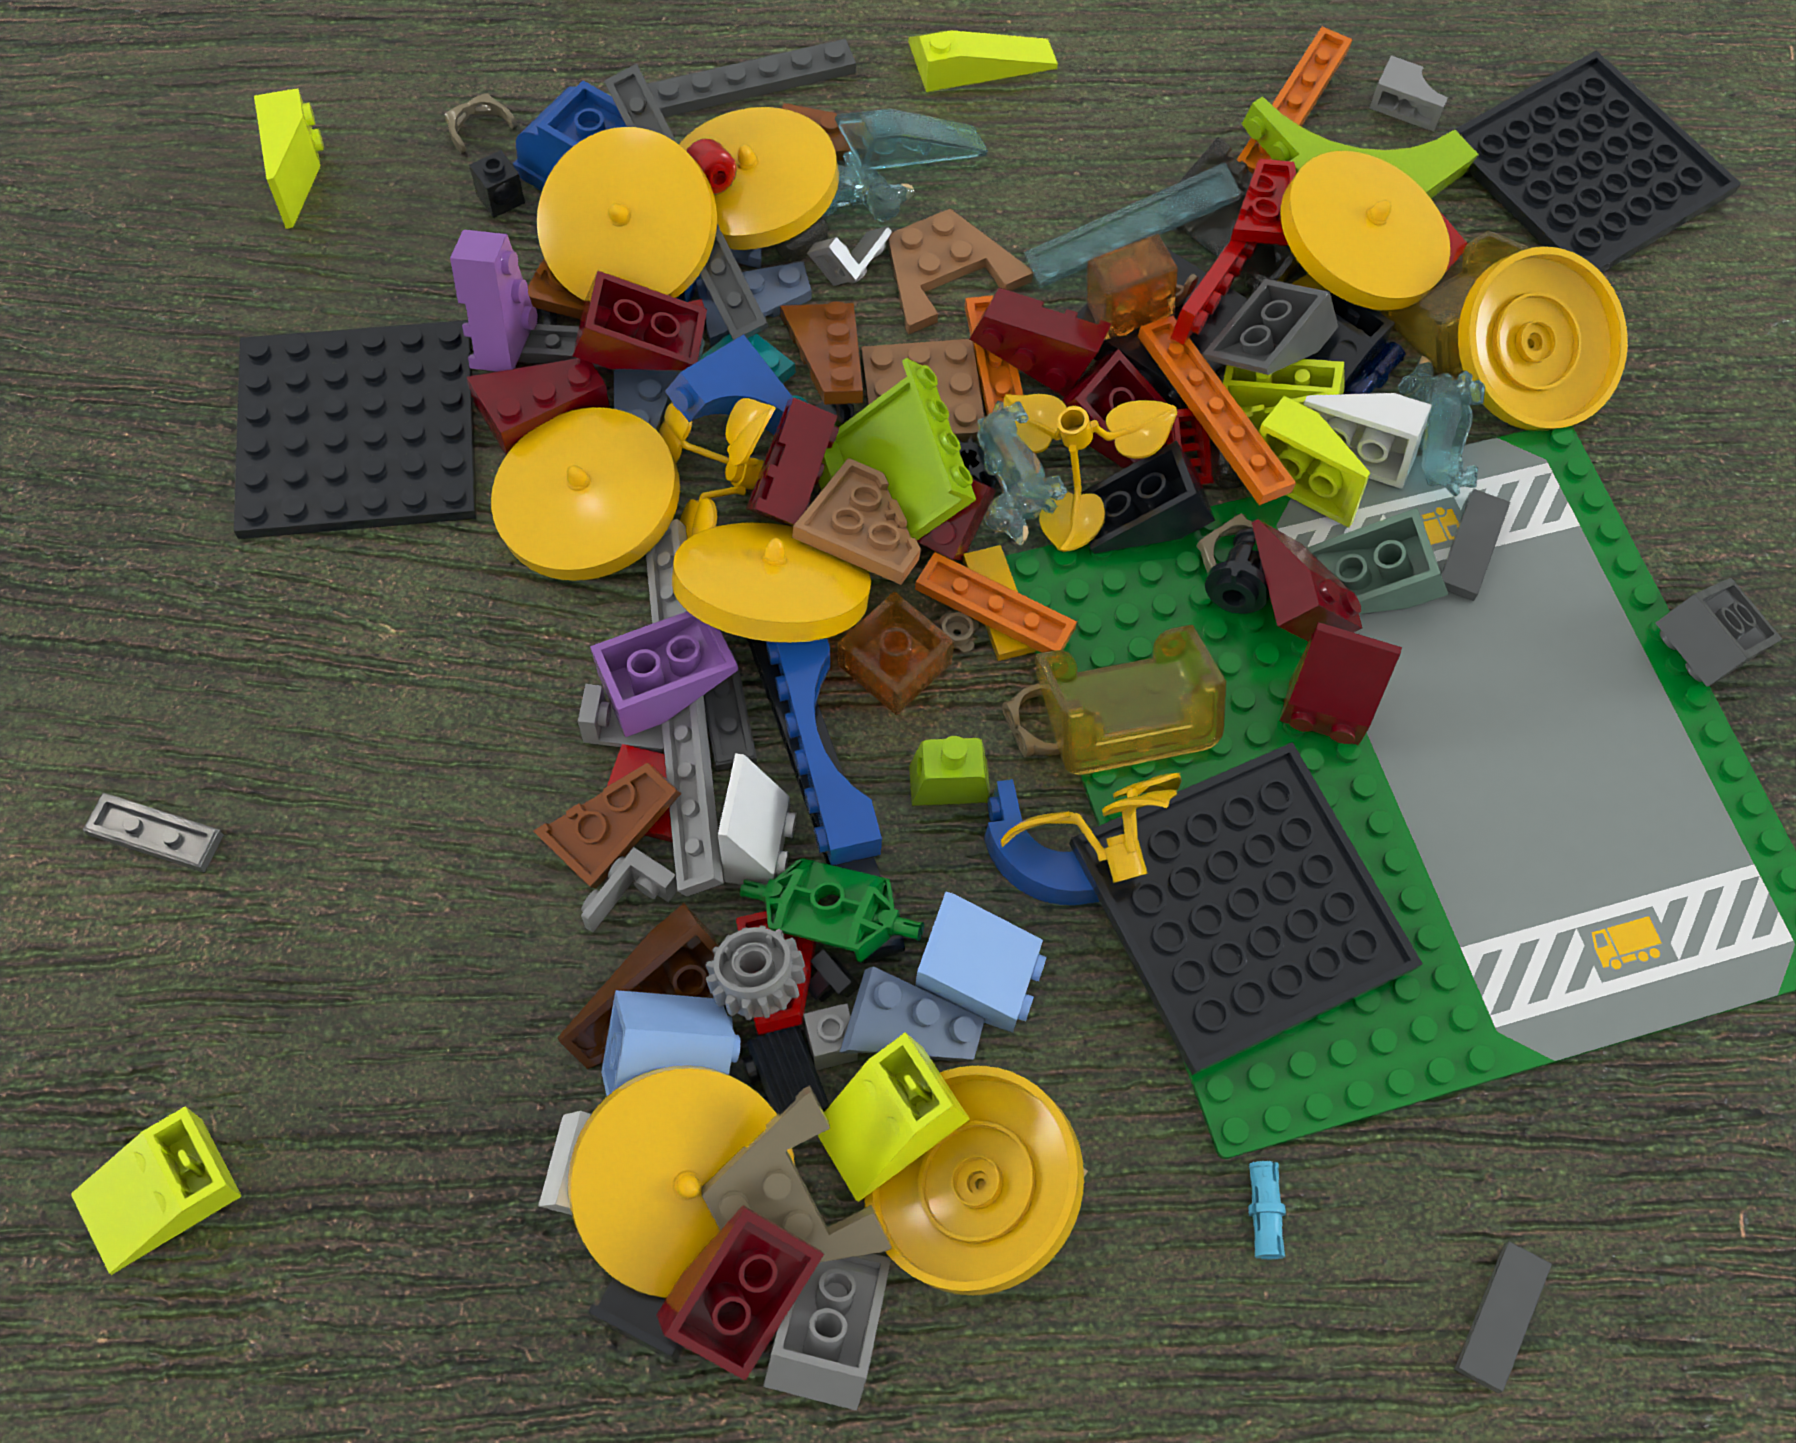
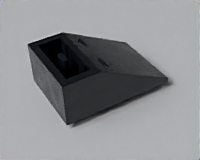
M1330 292L1338 328L1319 352L1304 359L1344 362L1345 390L1384 350L1395 322L1375 309L1350 303Z

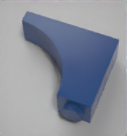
M744 334L680 372L665 390L673 405L681 411L689 422L712 414L730 415L735 404L743 398H750L761 403L773 405L776 409L765 427L773 435H775L787 401L793 398Z

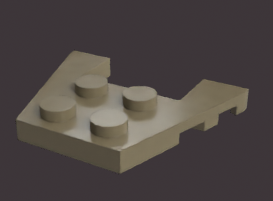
M810 1086L804 1088L796 1096V1100L781 1115L778 1113L766 1125V1130L748 1147L744 1146L702 1187V1197L720 1230L744 1205L821 1250L824 1256L820 1262L885 1252L892 1248L890 1240L872 1205L827 1227L787 1150L830 1129L829 1122Z

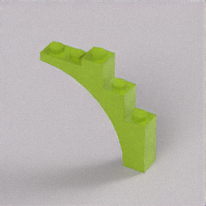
M1263 96L1252 103L1241 124L1247 130L1250 137L1255 139L1264 148L1272 160L1293 161L1296 174L1306 162L1318 155L1333 151L1359 152L1374 156L1397 167L1411 177L1430 198L1463 176L1479 155L1455 129L1435 141L1403 149H1364L1333 142L1299 126L1281 114Z

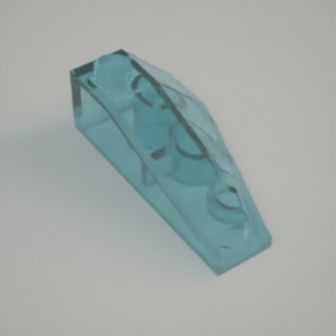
M896 109L836 114L835 117L838 127L863 171L986 156L988 152L973 125Z

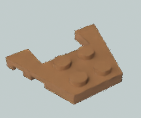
M951 209L894 231L887 239V247L894 279L898 286L900 306L903 309L904 324L908 335L938 322V312L924 292L984 267L988 270L999 288L1008 291L1027 285L1033 280V271Z

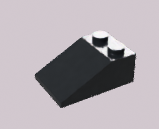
M1177 440L1161 448L1155 454L1139 460L1081 492V495H1098L1102 499L1105 508L1103 526L1099 533L1089 542L1090 549L1094 554L1178 540L1215 521L1196 468Z

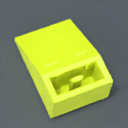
M905 1032L868 1059L824 1112L830 1129L817 1136L854 1198L859 1202L970 1120V1118L924 1048Z
M186 1106L138 1134L71 1193L98 1252L111 1275L242 1197L203 1120Z

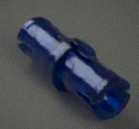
M1386 343L1373 360H1368L1358 376L1344 388L1343 394H1371L1376 388L1383 387L1388 381V375L1405 359L1406 353L1398 343Z

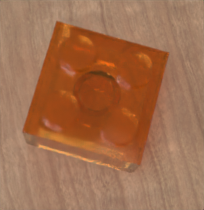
M1159 233L1087 260V306L1097 324H1099L1100 320L1112 323L1105 340L1117 335H1126L1137 327L1174 314L1178 268Z
M894 591L838 642V666L897 716L952 664L954 640Z

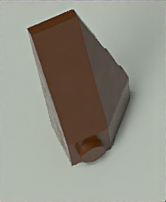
M683 903L649 932L557 1037L559 1042L586 1069L602 1063L615 990L714 998L706 981V977L709 976L706 963L714 961L713 949L721 944L688 906Z

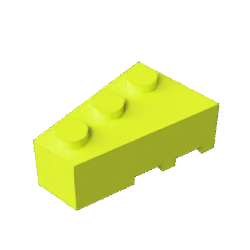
M1302 359L1269 375L1226 365L1223 384L1259 432L1261 424L1283 396L1304 405L1307 395H1342L1344 393V362Z

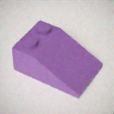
M688 611L590 646L598 676L625 737L665 723L738 671L737 664L721 631L697 619Z

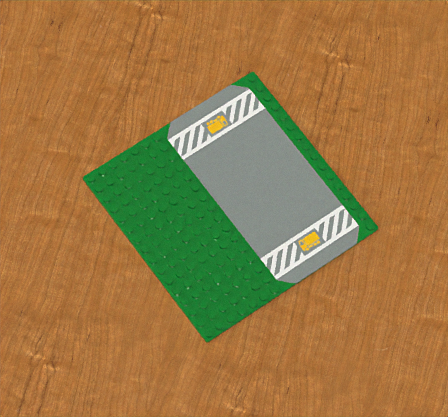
M1572 425L1553 430H1526L1418 456L1413 462L1402 489L1368 478L1356 516L1350 528L1286 495L1261 505L1251 496L1210 506L1215 521L1178 540L1095 554L1090 549L1089 543L1081 548L1067 552L1057 550L1052 544L1010 554L1005 557L1018 593L1077 621L1075 631L1058 660L1037 650L1035 654L1066 739H1071L1074 747L1071 748V753L1098 826L1122 816V811L1104 816L1102 809L1118 800L1127 798V796L1114 799L1113 793L1131 784L1163 774L1180 773L1181 784L1177 790L1178 792L1293 742L1423 963L1418 969L1197 1074L1191 1075L1185 1064L1215 1150L1220 1158L1225 1160L1796 991V850L1710 686L1707 687L1703 681L1695 680L1687 671L1685 666L1686 660L1677 650L1669 648L1660 636L1661 630L1656 625V622L1667 615L1670 610ZM1473 488L1510 502L1483 582L1474 601L1448 592L1449 595L1411 608L1359 614L1363 628L1354 633L1402 647L1400 657L1372 723L1359 745L1338 743L1332 740L1330 736L1314 731H1299L1291 727L1290 724L1279 721L1290 679L1309 642L1277 626L1270 594L1266 605L1253 613H1231L1216 605L1206 593L1205 581L1208 572L1204 566L1201 552L1196 547L1202 538L1242 513L1249 521L1253 522L1259 519L1300 542L1307 548L1418 507L1440 571L1442 572ZM1235 535L1222 536L1215 543L1214 558L1217 564L1226 561L1229 551L1234 547ZM1256 540L1252 549L1253 551H1258Z

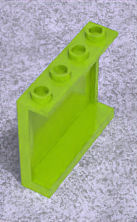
M905 358L902 363L907 377L839 427L838 435L832 448H827L822 460L825 467L819 484L822 491L848 458L883 472L889 483L888 491L892 499L897 500L907 520L906 528L911 538L919 540L974 502L976 497L971 486L973 482L972 476L964 466L959 452L961 449L960 442L952 432L948 421L949 411L941 400L936 387L938 385L936 375L928 366H922Z

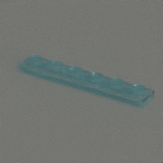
M1226 162L1025 251V259L1033 271V276L1039 288H1042L1139 245L1149 237L1159 236L1240 199L1241 192Z

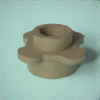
M959 612L942 615L940 618L942 628L941 632L935 637L936 645L941 649L951 647L959 649L963 654L970 653L974 649L973 635L979 629L977 620ZM959 631L961 634L959 636H956L953 634V632Z

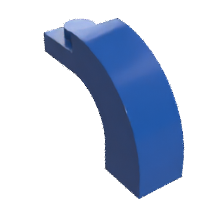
M1013 779L997 781L993 797H988V812L991 822H988L984 840L989 855L1001 874L1020 891L1044 902L1059 905H1080L1100 902L1073 851L1060 852L1046 848L1036 842L1026 829L1017 834L1002 848L1001 839L1011 828L1022 822Z

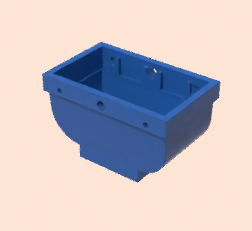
M582 81L577 87H567L517 136V159L513 162V166L519 173L520 179L542 191L554 166L573 146L600 131L627 127L612 96L585 81Z

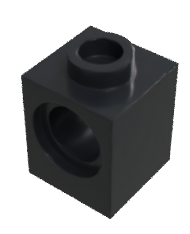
M502 150L469 165L476 195L493 218L525 204L519 173Z

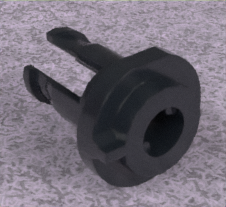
M1245 528L1235 534L1234 547L1229 551L1226 561L1213 566L1205 581V590L1209 598L1220 608L1231 613L1248 614L1259 611L1266 605L1269 597L1259 551L1252 550L1256 540L1253 528Z

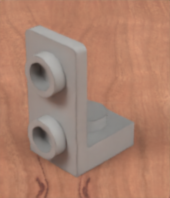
M888 226L866 232L851 253L844 243L837 237L814 243L807 254L833 286L848 282L854 284L867 273L866 266L869 262L883 252L886 247L885 241L892 231Z
M585 684L578 717V725L583 743L621 747L622 744L649 751L664 752L662 724L625 737L611 702H606L603 687Z
M633 847L626 858L621 856L614 862L608 873L609 879L601 890L595 889L588 895L582 905L583 913L581 917L585 928L593 933L634 880L636 888L646 896L655 899L658 895L669 903L677 892L676 874Z

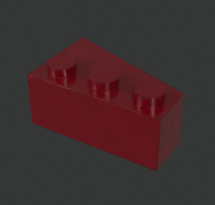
M579 358L466 377L473 402L505 455L509 453L511 448L524 435L562 413L583 408H610L605 382L591 362Z
M794 397L787 401L746 510L783 525L792 527L810 506L809 499L813 487L818 484L825 464L822 463L827 448H832L838 435L839 427L835 426L837 415Z

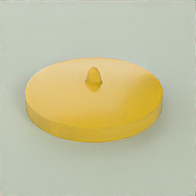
M755 107L732 111L700 125L679 143L683 149L687 150L695 141L713 139L719 142L735 160L737 171L732 185L724 192L714 195L717 224L731 250L768 247L797 236L812 226L826 212L838 189L839 169L835 149L830 137L816 122L794 111L772 107Z
M619 127L600 131L583 139L567 151L549 174L540 196L537 211L538 239L548 267L566 289L583 301L586 299L597 270L671 297H678L696 280L705 267L714 245L717 229V210L714 194L705 173L685 149L667 136L637 127Z
M1353 151L1324 153L1306 162L1284 192L1280 214L1287 243L1298 262L1309 275L1336 296L1350 303L1375 310L1403 309L1422 300L1445 274L1450 258V241L1445 222L1428 194L1411 177L1390 163L1368 154Z
M1534 247L1502 258L1480 275L1464 301L1458 326V349L1464 374L1480 402L1496 417L1514 427L1534 431L1553 430L1575 425L1588 419L1610 399L1625 367L1628 334L1620 301L1606 277L1592 263L1571 251L1556 247Z
M595 407L569 411L554 417L524 435L506 455L498 469L492 487L491 510L493 520L509 550L522 564L531 570L560 580L578 581L600 578L618 572L635 563L647 554L663 537L677 510L680 495L679 473L674 458L663 437L655 428L640 417L611 408Z
M735 523L701 531L688 538L679 546L673 560L672 589L676 599L690 614L716 629L754 640L807 642L840 634L859 622L867 609L871 579L868 570L792 538V526L772 523Z
M689 1065L670 1066L643 1073L627 1081L608 1095L593 1111L582 1128L573 1149L568 1174V1196L572 1217L581 1239L598 1264L612 1277L634 1290L648 1295L667 1298L682 1273L720 1232L713 1215L702 1197V1187L744 1146L748 1147L766 1130V1125L777 1115L768 1102L748 1085L726 1073L706 1067ZM790 1148L787 1151L795 1165L793 1150Z
M989 1066L957 1067L942 1071L940 1074L970 1120L867 1195L864 1200L866 1208L872 1205L890 1240L892 1248L885 1252L901 1269L927 1285L945 1292L958 1295H985L1009 1289L1026 1281L1045 1267L1059 1252L1073 1229L1081 1207L1084 1189V1166L1081 1149L1069 1120L1057 1104L1038 1086L1018 1074L1001 1068Z

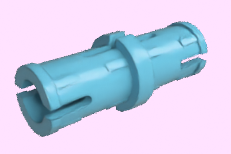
M1272 1161L1250 1163L1252 1204L1248 1205V1213L1250 1217H1253L1255 1258L1266 1260L1284 1258L1282 1216L1286 1215L1285 1204L1281 1203L1279 1164Z

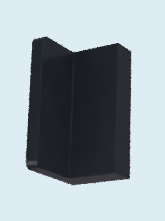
M614 1277L598 1306L592 1303L588 1314L594 1321L674 1363H677L685 1348L663 1334L656 1314L665 1302V1299L634 1290L622 1284Z

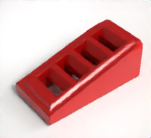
M1189 408L1177 409V416L1166 444L1169 445L1177 440L1184 452L1197 451L1198 458L1190 459L1194 466H1200L1201 473L1198 476L1201 484L1214 483L1209 435ZM1191 421L1192 428L1180 429L1179 422ZM1194 436L1195 443L1181 444V437Z

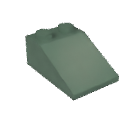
M1418 507L1307 547L1331 573L1357 596L1361 605V612L1359 614L1411 608L1449 595Z

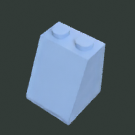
M946 891L917 971L915 986L985 1018L984 1023L1013 1033L1017 1019L1026 1022L1034 996L1026 994L1030 979L1039 982L1047 958L1039 954L1043 940Z
M615 990L601 1071L606 1095H610L618 1087L643 1073L670 1066H701L729 1075L731 1062L736 1063L739 1058L740 1037L734 1034L732 1017L727 1016L724 1005L718 1007L714 998Z

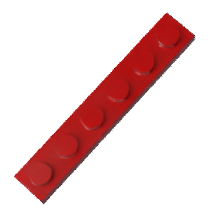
M1230 240L1181 309L1170 339L1184 345L1193 332L1196 334L1201 332L1208 315L1214 313L1222 295L1225 296L1234 278L1239 277L1247 259L1252 258L1259 243Z

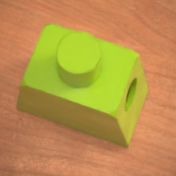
M950 736L946 739L924 740L920 743L909 765L912 806L988 803V797H990L988 763L982 739Z

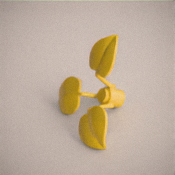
M1048 394L1005 395L1003 403L1004 423L1011 441L1017 448L1028 453H1040L1049 447L1052 439H1062L1063 444L1069 448L1074 494L1067 491L1054 493L1044 501L1039 512V522L1042 531L1057 550L1067 552L1083 547L1099 533L1105 519V508L1102 499L1096 494L1081 495L1082 487L1078 450H1082L1090 444L1095 432L1107 441L1115 439L1117 451L1125 457L1134 459L1149 457L1160 450L1166 442L1177 416L1175 406L1159 401H1131L1123 403L1112 409L1107 415L1106 425L1110 431L1107 432L1099 426L1097 420L1090 421L1087 412L1079 406L1066 408L1063 401L1055 396Z
M743 398L735 404L730 413L725 432L726 440L730 444L727 448L729 457L686 441L692 427V421L689 422L673 403L668 405L664 416L665 421L660 427L659 434L666 442L675 463L679 460L682 448L727 464L725 476L734 486L704 492L700 495L699 501L691 499L687 502L680 518V522L686 526L687 539L701 531L716 527L717 509L712 498L733 494L745 495L746 489H754L764 461L752 458L750 455L776 409L773 405L761 403L750 398Z
M1180 773L1159 775L1131 784L1113 793L1114 799L1127 796V798L1104 807L1102 812L1106 816L1122 811L1125 834L1106 839L1108 848L1104 849L1080 814L1070 811L1038 815L1018 823L1003 836L1001 846L1003 848L1012 838L1025 829L1044 824H1075L1097 852L1099 862L1108 861L1114 883L1148 874L1138 841L1136 808L1147 805L1167 808L1170 799L1177 795V790L1181 784Z

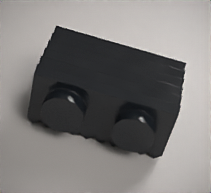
M798 1025L776 1030L747 1042L749 1056L743 1057L742 1060L751 1084L757 1081L760 1082L765 1095L762 1098L768 1102L776 1114L779 1113L781 1115L796 1100V1096L808 1086L814 1092L823 1112L826 1111L830 1104Z

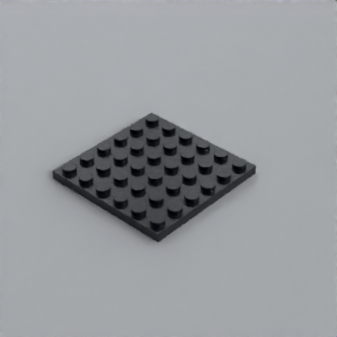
M1597 50L1455 129L1479 154L1467 171L1544 247H1556L1571 251L1592 263L1601 273L1733 195L1741 185L1730 172Z
M461 320L241 337L234 532L237 538L247 539L477 519L473 398L466 378L472 376V369L468 361V357L472 355L471 337L464 336L462 327L464 322L469 323V321Z
M1293 742L1178 791L1177 795L1170 799L1167 808L1147 805L1137 809L1138 841L1148 874L1114 883L1108 861L1099 862L1097 852L1083 833L1072 837L1069 842L1191 1075L1197 1074L1408 974L1423 964ZM1122 816L1091 829L1104 849L1108 848L1106 839L1125 834Z

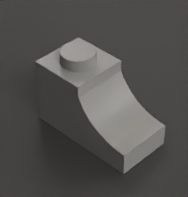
M1391 55L1378 82L1369 108L1434 132L1448 97L1439 94L1426 83L1422 75L1424 67Z

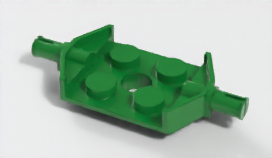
M801 858L774 880L770 879L768 884L744 879V884L740 888L741 897L760 900L766 904L767 921L770 930L776 931L780 929L784 934L855 951L858 962L866 959L886 943L891 936L900 935L920 941L921 935L924 932V922L900 917L899 910L895 909L891 882L888 878ZM828 895L840 897L831 906H821L818 904L820 899Z

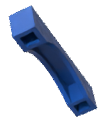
M824 638L807 642L766 641L771 665L778 664L781 676L775 677L780 701L788 700L791 711L790 713H785L788 734L790 738L797 737L800 750L794 751L797 769L800 776L807 774L810 788L804 789L809 814L817 813L820 826L815 827L814 832L819 853L827 852L830 865L881 855L882 837L872 800L853 787L836 769L825 752L817 731L815 705L821 685L830 670V646L828 639Z

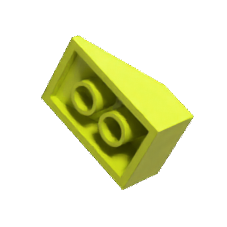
M298 88L254 96L266 179L286 229L293 228L321 167L318 151L324 150L319 128L312 129V125H315V118L310 102L303 103Z
M1283 396L1261 424L1259 433L1296 482L1292 493L1286 496L1350 528L1356 516L1370 471L1318 412Z

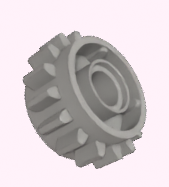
M765 926L742 928V930L726 936V939L719 947H714V961L706 963L709 973L706 981L718 1007L726 1005L729 1015L734 1016L738 1013L745 1016L746 1020H751L752 1017L764 1016L768 1018L770 1014L779 1010H785L792 997L797 998L799 996L797 984L805 983L803 972L805 964L802 953L798 951L793 938L784 939L783 932L780 929L773 931Z

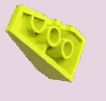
M951 30L912 36L908 40L926 92L1057 69L1058 65L1049 40L1044 38Z

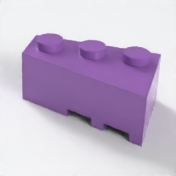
M463 230L450 257L458 303L466 304L469 323L464 322L462 325L464 336L472 338L474 350L473 355L468 357L469 366L471 369L497 372L515 369L529 333L535 329L537 324V310L532 306L528 295L527 282L522 278L518 266V256L513 251L507 234Z

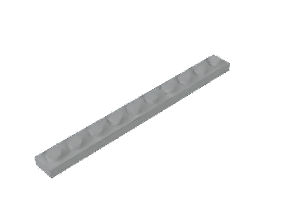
M678 519L672 520L663 537L646 554L652 624L687 611L676 599L672 589L674 556L679 546L687 540L686 526ZM704 695L662 724L667 780L682 793L670 806L677 891L685 896L724 884Z

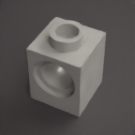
M847 1003L804 1014V1031L811 1059L816 1070L857 1061L858 1053H840L851 1017Z

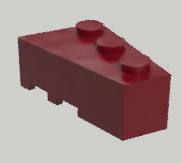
M999 288L985 309L969 340L1065 397L1098 353L1112 323L1100 320L1099 324L1077 318L1078 312L1066 309L1065 313L1057 312L1043 307V301Z

